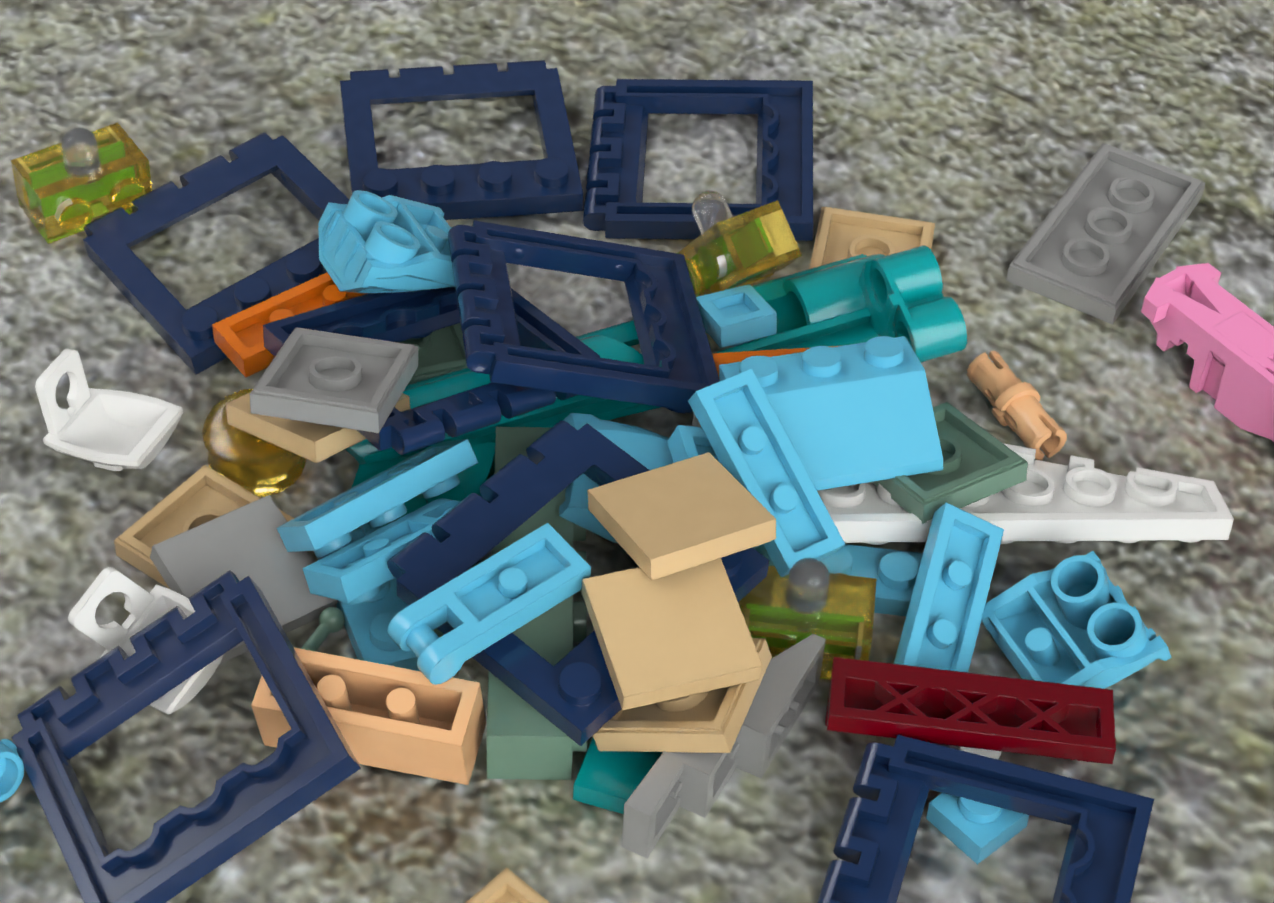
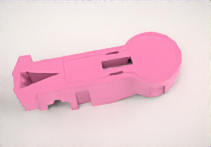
M1209 263L1177 266L1175 270L1160 278L1156 277L1144 298L1141 313L1151 321L1157 332L1156 346L1165 352L1174 346H1179L1186 342L1188 344L1186 354L1194 359L1189 388L1195 393L1204 390L1216 400L1214 408L1240 429L1268 438L1274 442V326L1218 284L1221 272Z

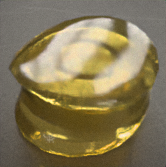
M243 389L227 395L214 405L204 421L202 436L205 448L208 450V466L260 498L278 494L295 484L303 473L306 459L228 424L226 403L252 391V389Z

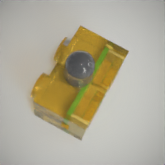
M118 122L92 132L82 127L72 128L65 133L61 143L11 160L19 206L48 244L85 231L84 226L92 222V218L108 214L119 207H122L128 214L133 213L130 202L152 191L149 160Z
M704 191L694 199L692 213L701 235L678 252V254H684L696 297L747 284L753 286L763 283L773 276L774 272L785 268L802 256L778 200L733 217L727 201L716 191Z
M803 558L797 561L791 567L789 574L784 577H780L775 566H769L767 577L738 602L751 637L766 638L772 658L808 636L816 634L826 639L820 679L830 680L833 657L869 661L873 636L876 578L829 573L825 564L820 560Z

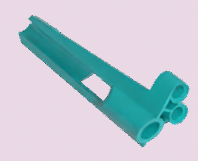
M922 245L887 256L883 254H873L870 256L861 254L753 285L752 287L777 313L776 334L714 353L811 348L815 346H844L867 342L872 338L880 336L893 338L905 336L919 361L923 363L964 350L967 345V329L958 304L953 298L944 297L942 294V275L935 255L929 247ZM634 320L576 336L577 339L600 355V358L644 364L642 354L630 347L639 344ZM469 368L407 385L403 394L410 397V409L491 383L489 374L476 373ZM583 395L563 401L556 397L554 404L510 419L505 418L501 414L500 422L454 438L445 433V439L442 442L468 439L470 445L485 442L495 443L496 427L552 428L559 421H563L570 413L591 414L601 420H611L660 407ZM365 439L345 450L359 464H366L415 455L428 447L400 455L392 447L379 451Z

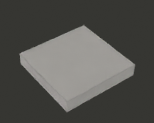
M296 327L250 392L251 413L379 433L418 368V347L411 344Z
M270 495L152 546L150 559L168 587L188 599L229 570L236 575L239 581L249 576L263 592L285 633L319 618L321 611L327 607H336L338 602L335 599L310 593L302 568L314 563L307 551L287 552L277 530V527L287 523ZM244 641L227 651L220 664L249 651Z

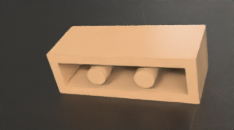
M293 647L359 764L469 785L486 726L480 682L452 677L442 684L435 685L421 671ZM261 676L251 707L263 744L277 748L278 738L291 730V727L264 677Z

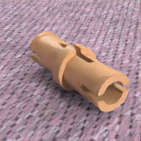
M990 351V359L986 352L977 356L970 363L967 369V376L994 407L992 408V414L1002 426L1008 425L1027 448L1036 449L1035 459L1043 460L1044 455L1050 458L1058 453L1067 440V434L1039 402L1040 395L1032 384L1022 382L998 352Z

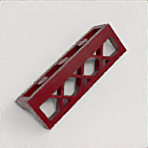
M833 657L825 716V726H827L829 731L895 739L897 735L929 743L1113 764L1116 752L1113 690Z

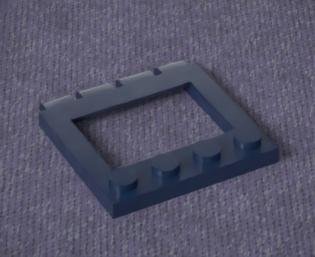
M545 60L507 62V71H498L497 63L453 65V74L444 75L442 66L399 68V77L389 78L388 69L350 71V80L340 81L351 196L356 190L367 191L380 197L388 195L397 196L439 207L444 212L443 218L445 220L583 211V189L558 69H547ZM532 95L544 159L511 162L490 161L480 164L448 166L431 165L428 167L401 169L378 168L371 105Z
M617 79L616 86H601L597 88L594 98L590 156L586 182L587 192L585 194L583 224L587 229L605 231V238L710 240L722 233L738 228L734 233L719 239L727 240L751 221L779 211L791 241H813V81ZM758 114L756 204L642 203L648 115Z
M263 132L229 150L232 162L229 163L223 156L219 155L181 175L182 188L179 189L172 181H169L131 201L132 214L129 215L122 207H119L84 226L87 237L83 241L90 259L195 375L227 358L214 342L212 324L327 272L319 260V238L187 310L132 252L130 247L270 173L319 221L328 202L348 204L349 199L283 135L273 140Z
M476 220L473 221L472 226L456 225L449 230L448 242L461 331L463 333L466 364L473 372L489 374L490 382L665 407L673 412L684 414L693 412L688 400L696 391L720 382L684 254ZM507 263L623 281L644 364L521 346Z
M455 287L399 293H369L264 324V347L276 356L296 327L391 342H400L410 338H424L433 331L460 323ZM511 288L521 346L600 358V355ZM491 382L403 412L394 407L379 433L357 431L379 451L392 447L398 454L404 455L444 441L445 433L454 438L500 422L501 414L505 418L510 419L554 404L556 397L563 401L578 395Z
M561 420L527 447L526 453L528 458L522 454L517 455L480 485L479 489L482 497L476 493L469 494L436 521L431 528L437 539L429 533L423 532L387 562L390 572L397 579V596L406 604L411 605L463 574L583 473L601 486L650 470L588 423L577 430L569 423ZM754 548L721 558L738 602L767 577L770 560ZM446 622L437 627V629L445 635L453 630V627ZM595 631L588 635L554 666L513 633H510L472 657L580 746L622 709Z
M231 570L227 571L189 597V601L195 610L193 614L187 617L179 606L174 607L130 637L136 653L128 657L125 651L120 646H117L71 677V682L77 693L70 697L61 686H58L17 715L23 729L11 737L12 741L17 747L16 750L19 757L23 761L27 775L84 903H166L361 769L263 592L249 576L239 581ZM244 641L289 723L291 730L278 738L277 748L274 753L256 765L241 763L216 780L214 792L204 801L193 808L180 805L155 822L152 834L147 840L130 851L117 848L111 852L69 759Z
M897 735L894 746L871 742L865 747L853 786V792L859 797L849 799L833 850L834 854L841 860L830 861L817 903H896L929 790L1070 825L1071 830L1052 903H1130L1154 799Z

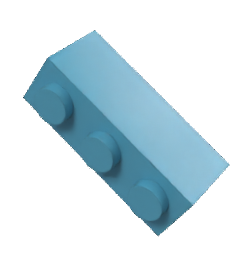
M880 336L872 338L867 342L838 347L815 346L799 353L773 357L751 356L741 362L719 365L720 381L752 368L817 491L892 479L895 476H910L943 470V455L925 369L905 336L896 338Z

